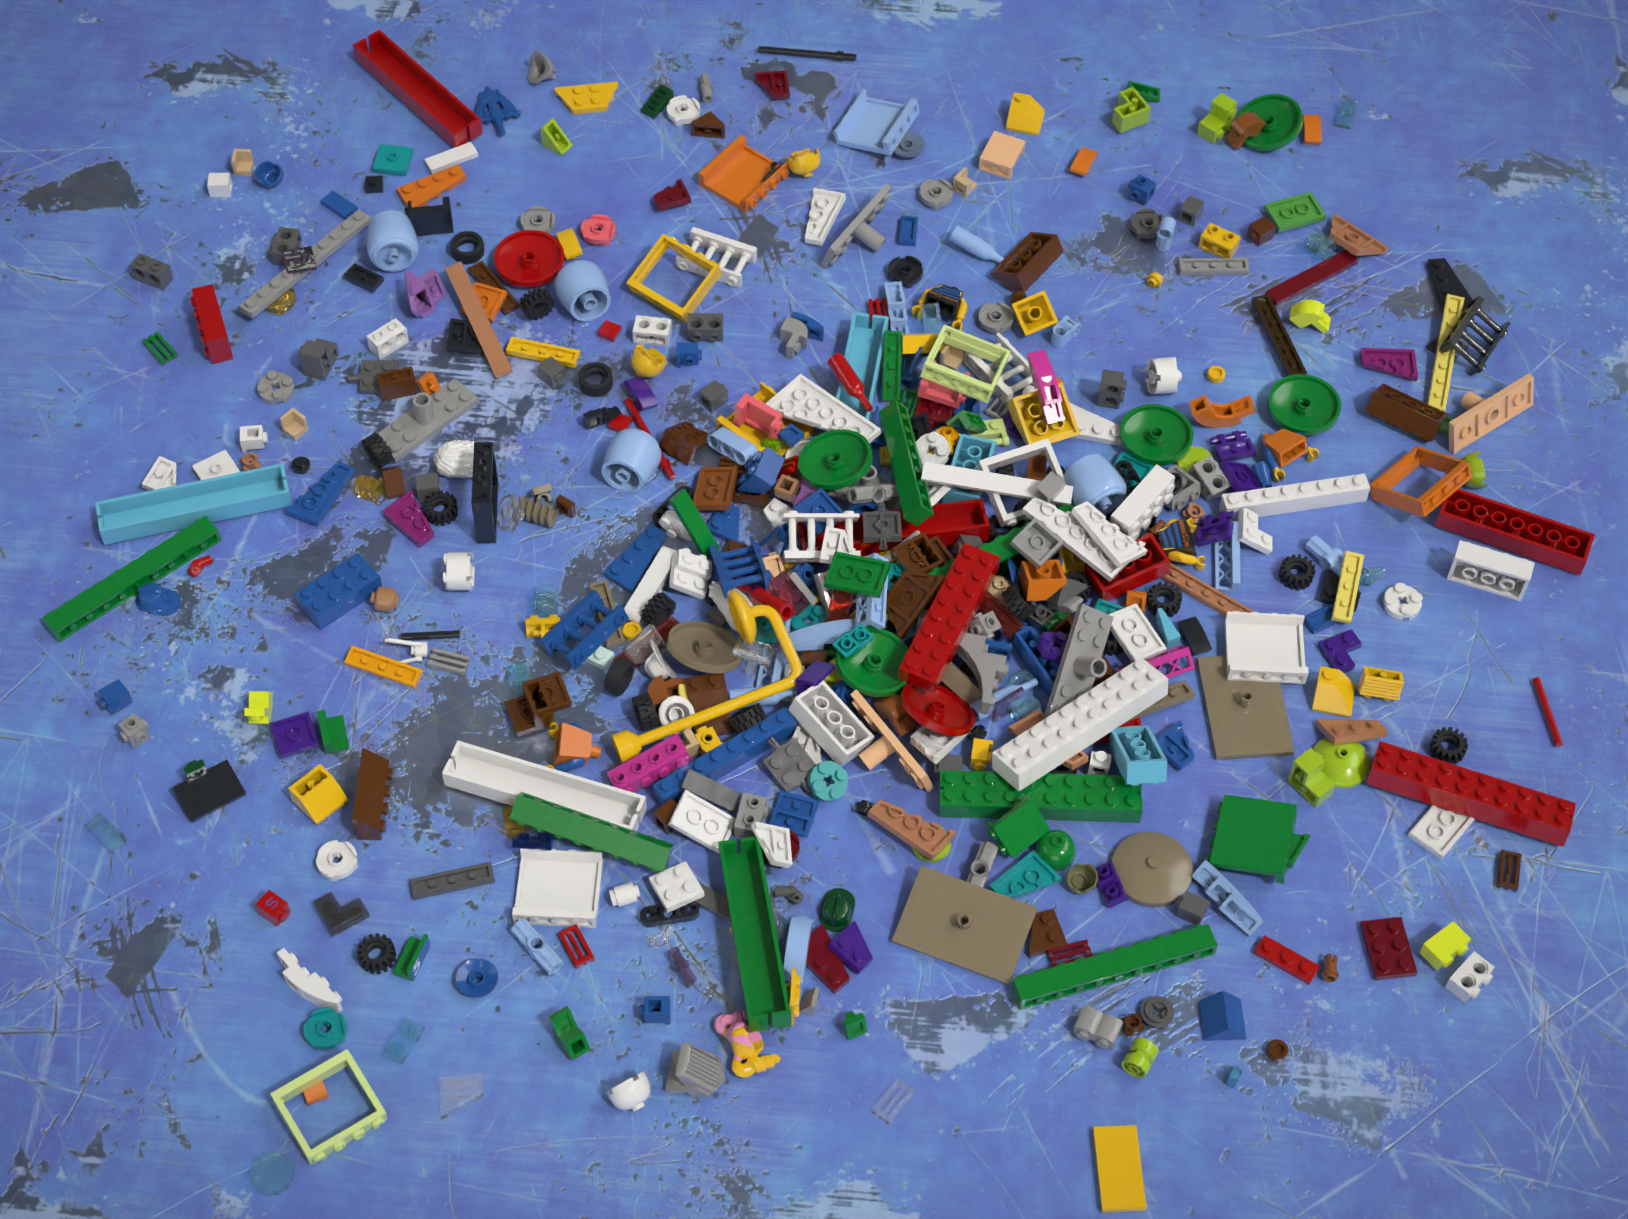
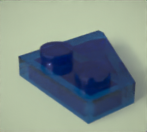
M517 833V836L512 838V847L536 849V847H545V850L551 851L555 844V837L550 836V833H538L537 836H529V833Z

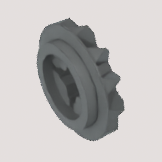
M1149 997L1141 1005L1142 1021L1144 1020L1148 1027L1154 1026L1156 1029L1159 1027L1166 1028L1174 1018L1172 1004L1163 997ZM1154 1009H1156V1011H1162L1160 1017H1158L1157 1015H1152Z

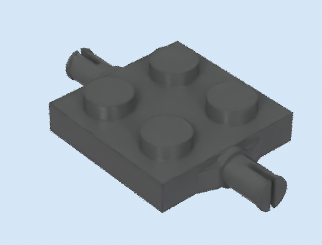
M362 360L359 374H348V381H359L360 394H381L376 374L399 369L398 360Z
M879 502L877 504V511L863 512L864 543L879 542V549L883 550L884 545V550H886L887 542H902L901 512L885 510V504L882 502L881 507Z

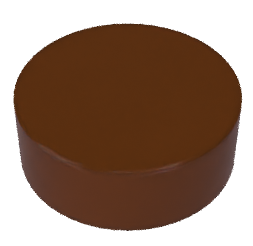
M1024 291L1012 293L1009 298L1011 305L1027 298V295Z
M1275 1039L1269 1042L1266 1054L1270 1060L1281 1062L1286 1059L1289 1049L1284 1041Z

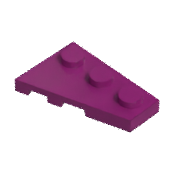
M1361 348L1360 359L1362 367L1417 382L1418 372L1414 349Z
M411 490L383 510V516L420 548L435 537Z

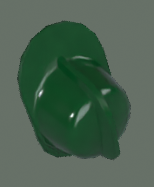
M834 888L825 894L820 909V922L826 930L841 932L850 925L855 908L853 894L843 888Z

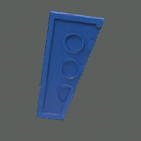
M338 461L322 476L318 483H314L309 487L310 490L306 494L300 495L292 506H288L285 509V514L319 526L355 474V468Z
M651 524L604 571V577L633 595L646 570L652 564L654 556L657 555L664 543L666 532Z

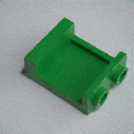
M1021 794L1017 798L1019 801L1018 805L996 822H986L989 828L987 832L999 844L997 847L1000 853L1012 859L1051 830L1033 800L1025 794Z

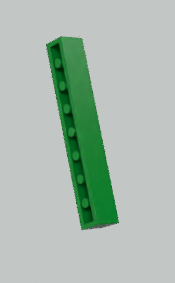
M893 400L879 411L880 423L883 427V435L887 443L886 448L889 452L890 463L893 468V476L900 497L899 502L902 506L903 518L907 522L919 526L934 513L926 482L921 481L923 469L908 409L897 400Z
M524 792L516 795L510 819L515 820V823L518 825H530L536 831H547L553 833V836L556 838L570 839L576 845L590 846L593 851H605L610 853V856L613 858L628 859L631 864L648 866L649 870L653 872H663L668 867L674 844Z

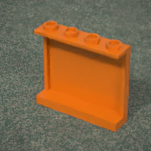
M740 135L698 173V185L747 213L761 199H764L772 189H775L783 179L788 177L789 166L788 162L784 163L764 182L762 179L771 170L770 165L774 161L747 146L746 137Z

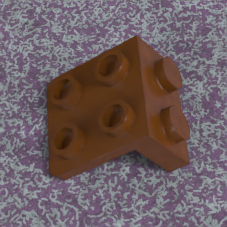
M681 422L665 429L659 447L683 463L690 465L697 448L708 444V433L695 428L690 422Z

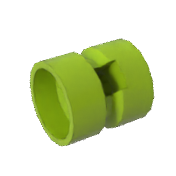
M1136 1037L1129 1048L1130 1053H1126L1121 1066L1130 1075L1137 1078H1145L1151 1068V1063L1155 1061L1159 1053V1049L1151 1041L1142 1037Z

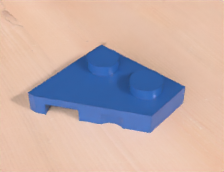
M730 505L729 510H717L707 524L711 534L726 542L729 540L738 542L740 508Z
M1180 720L1156 738L1166 759L1179 771L1190 764L1195 757L1192 748L1189 746L1188 737L1184 734L1183 724Z

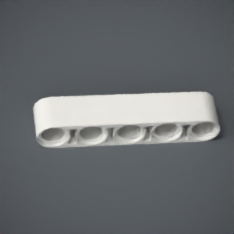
M662 546L624 608L629 621L636 622L639 625L643 624L644 621L641 619L642 609H645L644 606L649 603V599L652 600L654 595L657 596V593L663 591L670 580L672 555L677 552L676 550Z

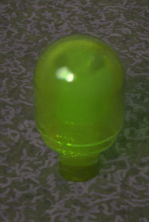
M769 437L765 440L762 439L760 446L768 447L774 452H779L782 448V442L778 438Z

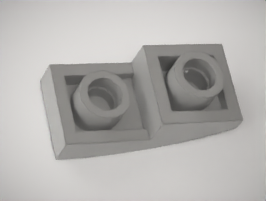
M1074 596L1059 607L1045 603L1043 606L1050 611H1059L1060 614L1067 612L1072 614L1077 610L1078 604L1084 600L1082 597Z

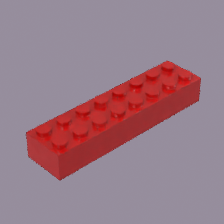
M1462 489L1456 490L1443 501L1435 523L1436 527L1581 575L1595 537L1593 533Z
M967 543L963 544L899 666V679L935 694L999 569L1000 556Z

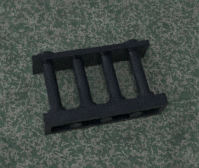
M1480 296L1467 305L1439 348L1444 353L1449 349L1455 350L1473 366L1468 373L1470 376L1476 372L1481 373L1485 369V362L1500 339L1508 333L1507 328L1511 324L1507 321L1502 326H1499L1483 312L1481 305L1484 299ZM1477 315L1495 331L1492 337L1474 321V316ZM1467 327L1473 329L1488 343L1485 348L1467 333ZM1459 338L1465 340L1480 354L1478 359L1474 358L1459 344Z

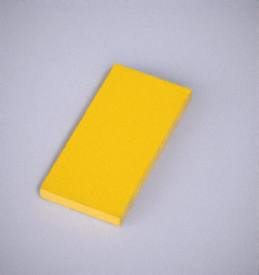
M1137 1126L1093 1127L1102 1213L1146 1211Z

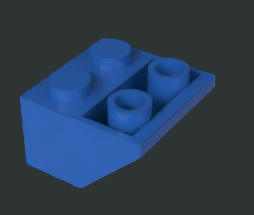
M768 447L758 451L754 458H750L745 464L746 471L742 473L738 480L740 484L737 490L741 492L766 493L773 487L785 458Z

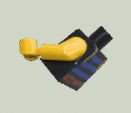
M940 284L935 288L926 289L919 299L918 305L913 306L911 310L912 316L918 312V319H921L923 316V307L948 318H956L957 320L952 323V328L959 327V330L962 331V321H964L968 306L965 299L962 298L963 292L957 287Z
M1185 517L1169 520L1158 530L1160 541H1157L1169 560L1194 565L1197 570H1203L1206 564H1202L1206 560L1205 557H1195L1197 553L1191 534L1195 532L1197 525H1193L1194 520L1192 518L1186 520Z

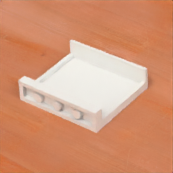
M1227 611L1224 622L1227 680L1305 684L1309 674L1308 667H1305L1303 621L1305 616Z
M531 847L520 849L521 862L516 902L512 911L513 923L515 924L520 919H526L530 925L571 927L577 924L578 927L596 928L603 870L602 853L596 851L579 852L576 850L559 851L556 849L539 850Z

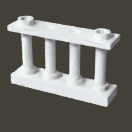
M693 227L690 231L692 250L696 252L699 246L707 248L705 257L708 260L711 259L715 251L724 254L718 264L720 265L719 268L722 275L717 281L741 288L742 274L740 273L746 262L755 264L757 260V247ZM677 253V268L705 277L710 273ZM730 257L740 259L734 271L724 268Z
M998 332L996 333L995 345L1011 351L1007 363L1011 361L1015 368L1001 375L993 392L996 397L1000 396V401H1004V405L1007 407V402L1013 398L1014 393L1033 384L1028 361L1009 343L1007 338ZM964 351V364L982 382L991 384L995 375L993 370L998 368L999 364L992 362L988 365L982 360L984 358ZM1020 372L1026 377V379L1011 387L1004 383V381Z
M793 510L783 513L782 522H788L789 548L783 552L782 562H819L821 551H818L815 546V522H826V526L834 528V522H845V532L848 537L847 541L852 548V555L861 556V552L855 551V548H853V522L858 521L859 514H854V511H844L843 513H798ZM796 522H807L808 548L806 551H799L797 548Z

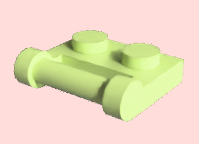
M1003 418L983 420L988 428L983 433L968 430L970 436L997 441L996 446H1009V437Z

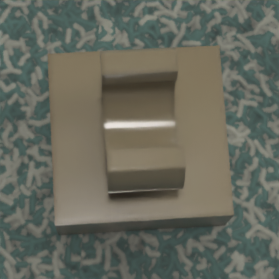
M550 483L531 489L532 497L537 496V500H541L542 496H546L548 502L551 501L549 493L552 491Z

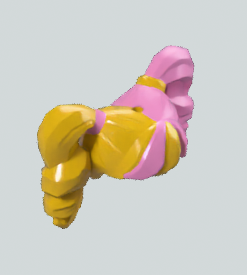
M746 1011L721 1014L715 1019L714 1028L716 1032L727 1038L731 1043L734 1053L732 1071L736 1076L747 1078L754 1073L765 1072L767 1068H773L776 1063L780 1062L781 1058L776 1054H766L758 1057L764 1047L763 1039L759 1031L749 1033ZM742 1060H747L746 1063H741Z

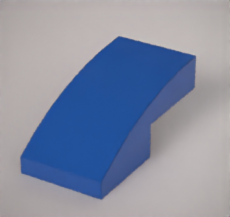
M793 311L791 318L797 319L806 325L808 338L823 341L824 327L811 317Z

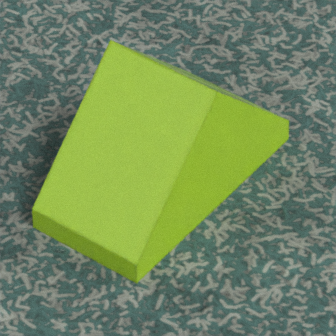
M551 118L541 127L542 145L561 156L573 146L554 118Z

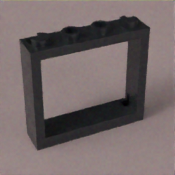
M474 442L471 505L478 544L496 543L499 481L493 442Z

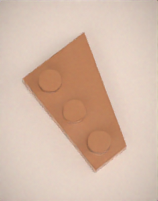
M1316 719L1315 724L1333 745L1387 737L1388 732L1378 720Z

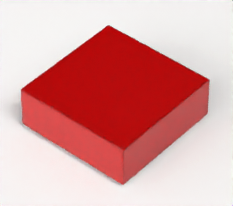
M606 320L599 329L598 336L614 342L622 331V326Z
M620 414L611 420L609 429L616 432L628 429L633 418Z

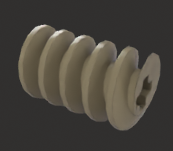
M524 495L518 504L517 516H520L521 519L526 518L528 521L533 520L535 523L540 522L541 525H547L552 528L557 521L559 509L554 510L555 505L553 503L548 508V502L546 501L541 506L540 499L534 503L533 497L527 501V495Z

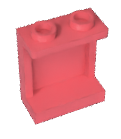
M922 378L917 394L919 397L959 409L961 402L965 403L967 397L965 394Z
M745 393L736 404L733 424L741 428L745 422L768 435L767 445L771 446L773 442L779 440L778 433L783 426V414Z

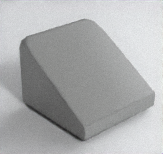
M814 987L803 994L799 1012L809 1015L815 1014L819 1000V987Z

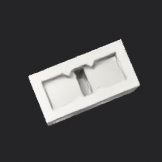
M636 315L633 328V343L669 347L672 333L671 319Z
M396 318L367 335L369 350L379 360L409 343L407 328Z
M1474 951L1449 978L1445 988L1464 1003L1470 998L1474 1000L1480 993L1482 984L1487 986L1494 977L1491 975L1494 966Z

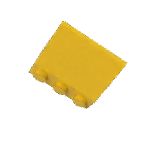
M1063 383L1058 384L1063 400L1061 402L1065 418L1063 421L1045 424L1038 391L1012 398L1007 402L1012 420L1026 445L1044 439H1049L1050 444L1080 435Z

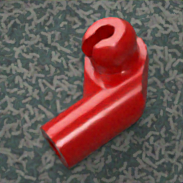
M210 555L192 561L188 570L190 576L198 577L205 566L213 564Z

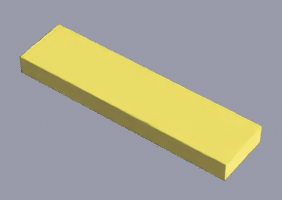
M1345 551L1331 618L1333 621L1349 625L1352 621L1364 555L1350 551Z

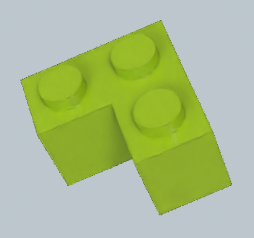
M1134 87L1119 92L1117 107L1113 110L1112 124L1120 133L1149 122L1151 107Z
M1220 93L1211 101L1209 114L1199 122L1197 135L1212 144L1218 139H1222L1224 134L1233 128L1231 123L1237 114L1238 102Z
M1310 748L1294 760L1287 781L1316 808L1332 796L1336 784L1329 776L1322 772L1325 763L1323 757Z

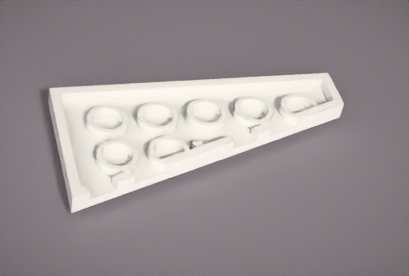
M802 374L798 375L765 403L781 412L785 418L825 431L837 429L852 430L863 435L869 443L881 434L879 427Z
M1032 385L1024 387L1022 395L1037 391V389ZM1070 403L1080 435L1071 438L1123 447L1119 435L1120 425Z
M1036 497L1023 507L1022 513L1031 520L1036 517L1038 520L1043 521L1053 533L1061 537L1064 541L1063 545L1109 582L1127 565L1125 564L1117 568L1070 511L1064 512L1059 510L1055 505ZM1134 541L1140 548L1146 544L1142 541Z

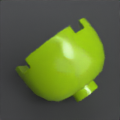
M1480 451L1466 454L1461 459L1470 463L1472 478L1465 485L1473 489L1487 487V483L1483 484V479H1486L1482 458L1478 459L1477 456L1481 454Z

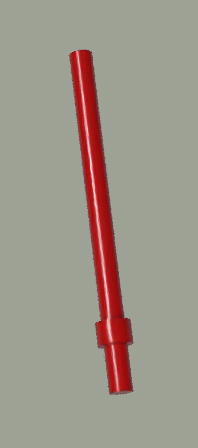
M626 398L624 403L640 430L652 436L632 400ZM661 451L659 466L662 471H665L669 480H673L676 478V475L671 468L670 461L664 457Z

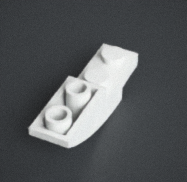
M284 948L277 952L280 963L286 969L282 972L285 982L296 993L319 1007L332 1008L336 1012L343 1010L340 1003L342 1001L341 996L337 991L332 992L330 990V984L324 976L319 977L316 972L310 975L304 966L301 968L297 964L299 961L292 952L288 953Z

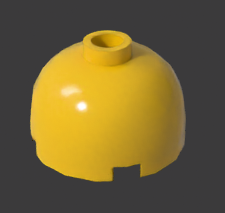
M809 148L791 153L792 157L786 156L790 170L797 175L803 174V177L813 175V171L817 170L820 166L821 158L818 148H814V151H810Z
M636 345L631 355V365L636 374L642 378H652L661 374L668 361H665L666 357L652 347L648 350L644 348L645 345Z

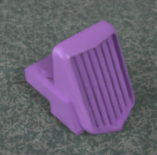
M434 268L419 278L410 270L405 273L404 277L411 312L416 317L421 316V318H424L436 310L435 304L447 296L439 274Z

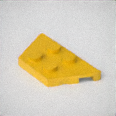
M617 81L555 87L554 89L555 95L560 96L563 104L569 107V110L574 115L607 111L609 103L612 102L614 93L619 87Z

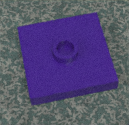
M1225 460L1219 463L1220 468L1235 492L1262 489L1247 464Z
M309 712L270 723L281 759L320 747Z

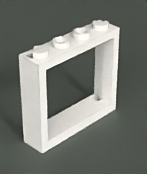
M1049 439L979 460L977 465L978 470L990 472L989 470L1045 453L1052 472L1059 474L1064 479L1065 485H1067ZM987 492L1001 527L1014 526L1022 520L1025 522L1031 520L1022 513V510L1007 514L999 494ZM1051 503V504L1055 505L1056 508L1061 505V504Z

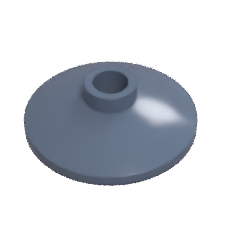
M906 132L894 153L901 157H915L923 151L924 140L914 132Z

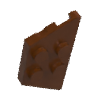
M904 570L887 594L886 602L889 618L900 638L904 639L946 577L939 574L930 575L928 573H914L913 571Z

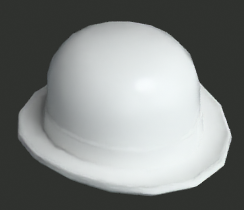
M676 695L668 697L659 708L660 723L662 726L692 715L695 711L691 703L684 697ZM683 731L678 732V733H675V734H678V735L683 734Z

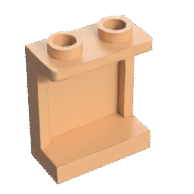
M994 131L980 156L979 170L1010 180L1018 158L1025 152L1026 141Z

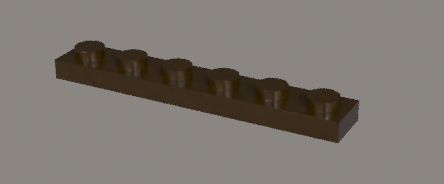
M1270 295L1252 297V305L1286 375H1307V371Z

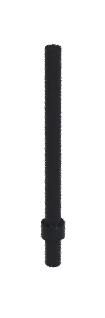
M759 46L758 48L759 53L836 59V61H856L857 54L844 53V51L827 52Z

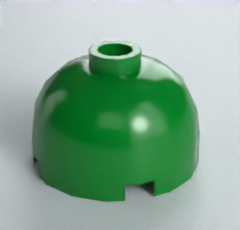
M1050 830L1038 839L1035 852L1055 872L1063 871L1074 862L1076 854L1075 842L1064 831Z

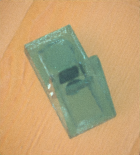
M939 303L921 305V324L923 323L924 333H940L942 325Z

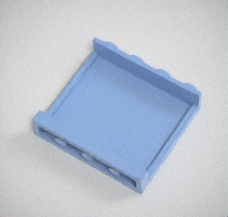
M863 89L853 105L850 106L847 114L842 118L838 127L834 130L837 145L891 156L919 114L918 101L911 98L907 105L869 98L867 97L866 89Z

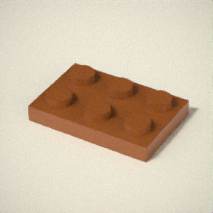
M737 466L701 467L693 497V503L698 511L730 509L738 475Z

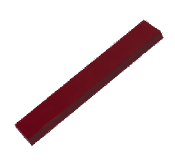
M1344 250L1267 290L1265 295L1269 294L1273 304L1278 306L1356 265L1358 259L1349 253L1348 250Z

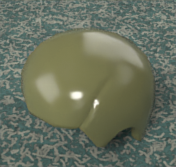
M1078 863L1068 870L1066 876L1067 886L1076 894H1088L1095 889L1098 882L1096 869L1091 864Z

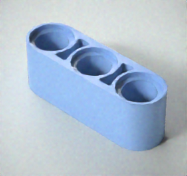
M720 427L707 436L708 444L712 449L727 456L739 465H745L758 452L754 444L725 427Z

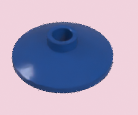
M1009 558L1007 561L1012 584L1019 586L1021 568L1017 569L1012 559Z
M481 958L466 961L460 966L456 974L458 989L464 995L473 998L488 995L494 990L498 982L496 967L490 961ZM477 979L481 980L479 983H474Z

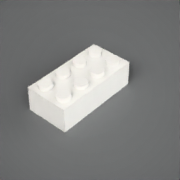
M1156 465L1113 512L1110 523H1115L1120 527V532L1137 540L1140 535L1139 532L1142 529H1146L1150 525L1151 519L1160 514L1165 503L1169 504L1172 500L1175 476L1159 465Z
M1460 540L1451 562L1447 580L1521 602L1530 582L1535 562Z
M824 681L818 686H812L796 696L788 709L834 762L838 763L841 767L868 748L875 737Z

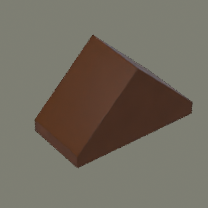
M709 111L691 121V136L725 139V124Z
M401 465L382 468L387 499L405 495Z

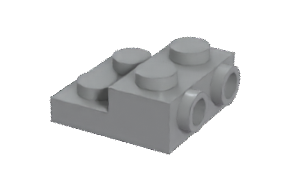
M1176 464L1166 470L1169 473H1178L1182 477L1181 489L1172 493L1174 496L1169 504H1164L1166 507L1174 511L1177 508L1182 509L1189 500L1198 499L1201 493L1199 481Z
M1035 517L1011 541L1010 545L1039 569L1062 547L1064 541L1058 534L1053 533L1043 521Z

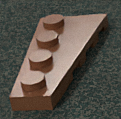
M1039 709L1008 726V732L1017 737L1047 717ZM1082 750L1066 760L1062 765L1074 770L1088 762V755Z
M881 799L868 811L867 815L931 861L956 837L957 833L952 829L949 831L941 828L940 824L935 822L931 824L924 821L919 815L905 813L904 809Z

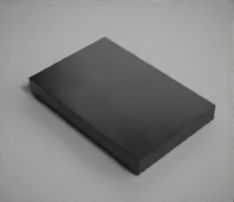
M228 760L172 787L191 823L246 795Z

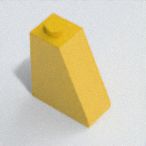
M902 333V354L917 353L920 346L923 347L921 353H930L939 333ZM946 343L942 344L939 352H941L944 349Z

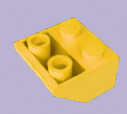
M321 764L288 788L292 801L316 825L320 824L349 801L334 777Z

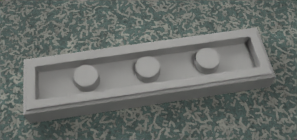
M1248 258L1178 259L1180 276L1249 275L1250 272Z

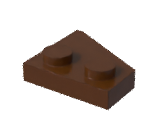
M1054 909L1036 913L1032 925L1029 958L1046 954L1048 949L1067 945Z

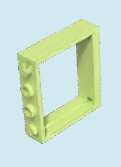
M944 324L924 363L920 377L988 404L1007 364L1011 351ZM946 343L999 364L991 384L934 363L942 344Z
M348 1049L270 1093L272 1101L310 1165L320 1160H325L327 1155L333 1151H341L348 1142L353 1139L355 1141L361 1139L366 1135L365 1132L372 1128H379V1125L387 1120L384 1108ZM349 1066L376 1112L317 1147L310 1149L284 1103Z

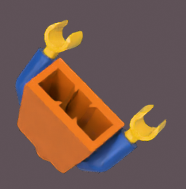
M1280 429L1274 434L1265 433L1263 435V454L1270 470L1274 471L1273 481L1275 483L1279 481L1278 476L1282 480L1285 478V472L1278 467L1283 468L1307 452L1306 459L1309 462H1313L1319 456L1318 449L1311 448V444L1306 440V437L1299 432Z
M555 722L550 723V730L547 732L551 738H555L553 764L556 767L552 765H546L545 767L568 772L585 766L590 757H600L601 747L591 745L592 734L584 730L580 725L562 722L558 726Z

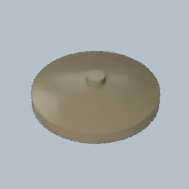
M687 621L679 623L670 630L667 638V648L676 660L689 668L705 673L720 674L731 672L740 666L744 656V647L734 634L722 627L707 622Z
M1141 832L1131 835L1118 845L1112 857V862L1118 872L1127 898L1135 904L1151 908L1165 907L1177 902L1179 897H1183L1190 887L1193 875L1191 858L1178 841L1165 834Z

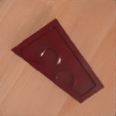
M822 924L811 933L806 967L833 994H836L850 982V977L841 959L828 948L831 939Z

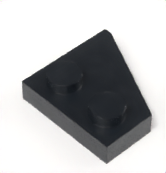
M450 318L447 350L481 355L482 347L478 345L477 337L471 330L469 321Z
M1327 569L1318 602L1331 605L1335 603L1339 576ZM1358 590L1355 600L1354 612H1356L1357 606L1361 595V592H1359Z

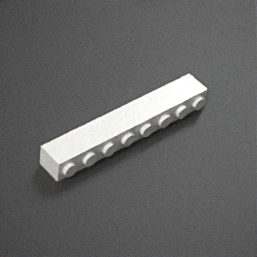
M1365 474L1234 492L1222 494L1219 510L1220 512L1234 511L1236 516L1230 520L1236 521L1239 520V510L1243 507L1258 514V517L1359 503L1367 501L1370 485Z

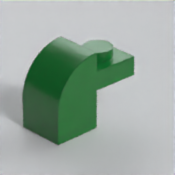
M568 1006L548 1016L556 1039L572 1060L591 1050L584 1032L577 1026Z

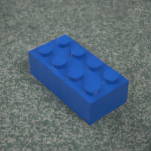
M357 552L294 594L298 607L319 630H322L369 599L372 591L376 592L377 588L382 586L378 573Z

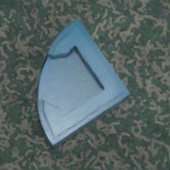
M1235 1066L1229 1075L1226 1085L1231 1088L1235 1087L1243 1070Z

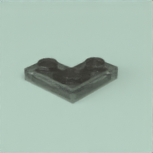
M330 892L313 901L316 910L332 936L370 917L360 898L340 907L336 898Z

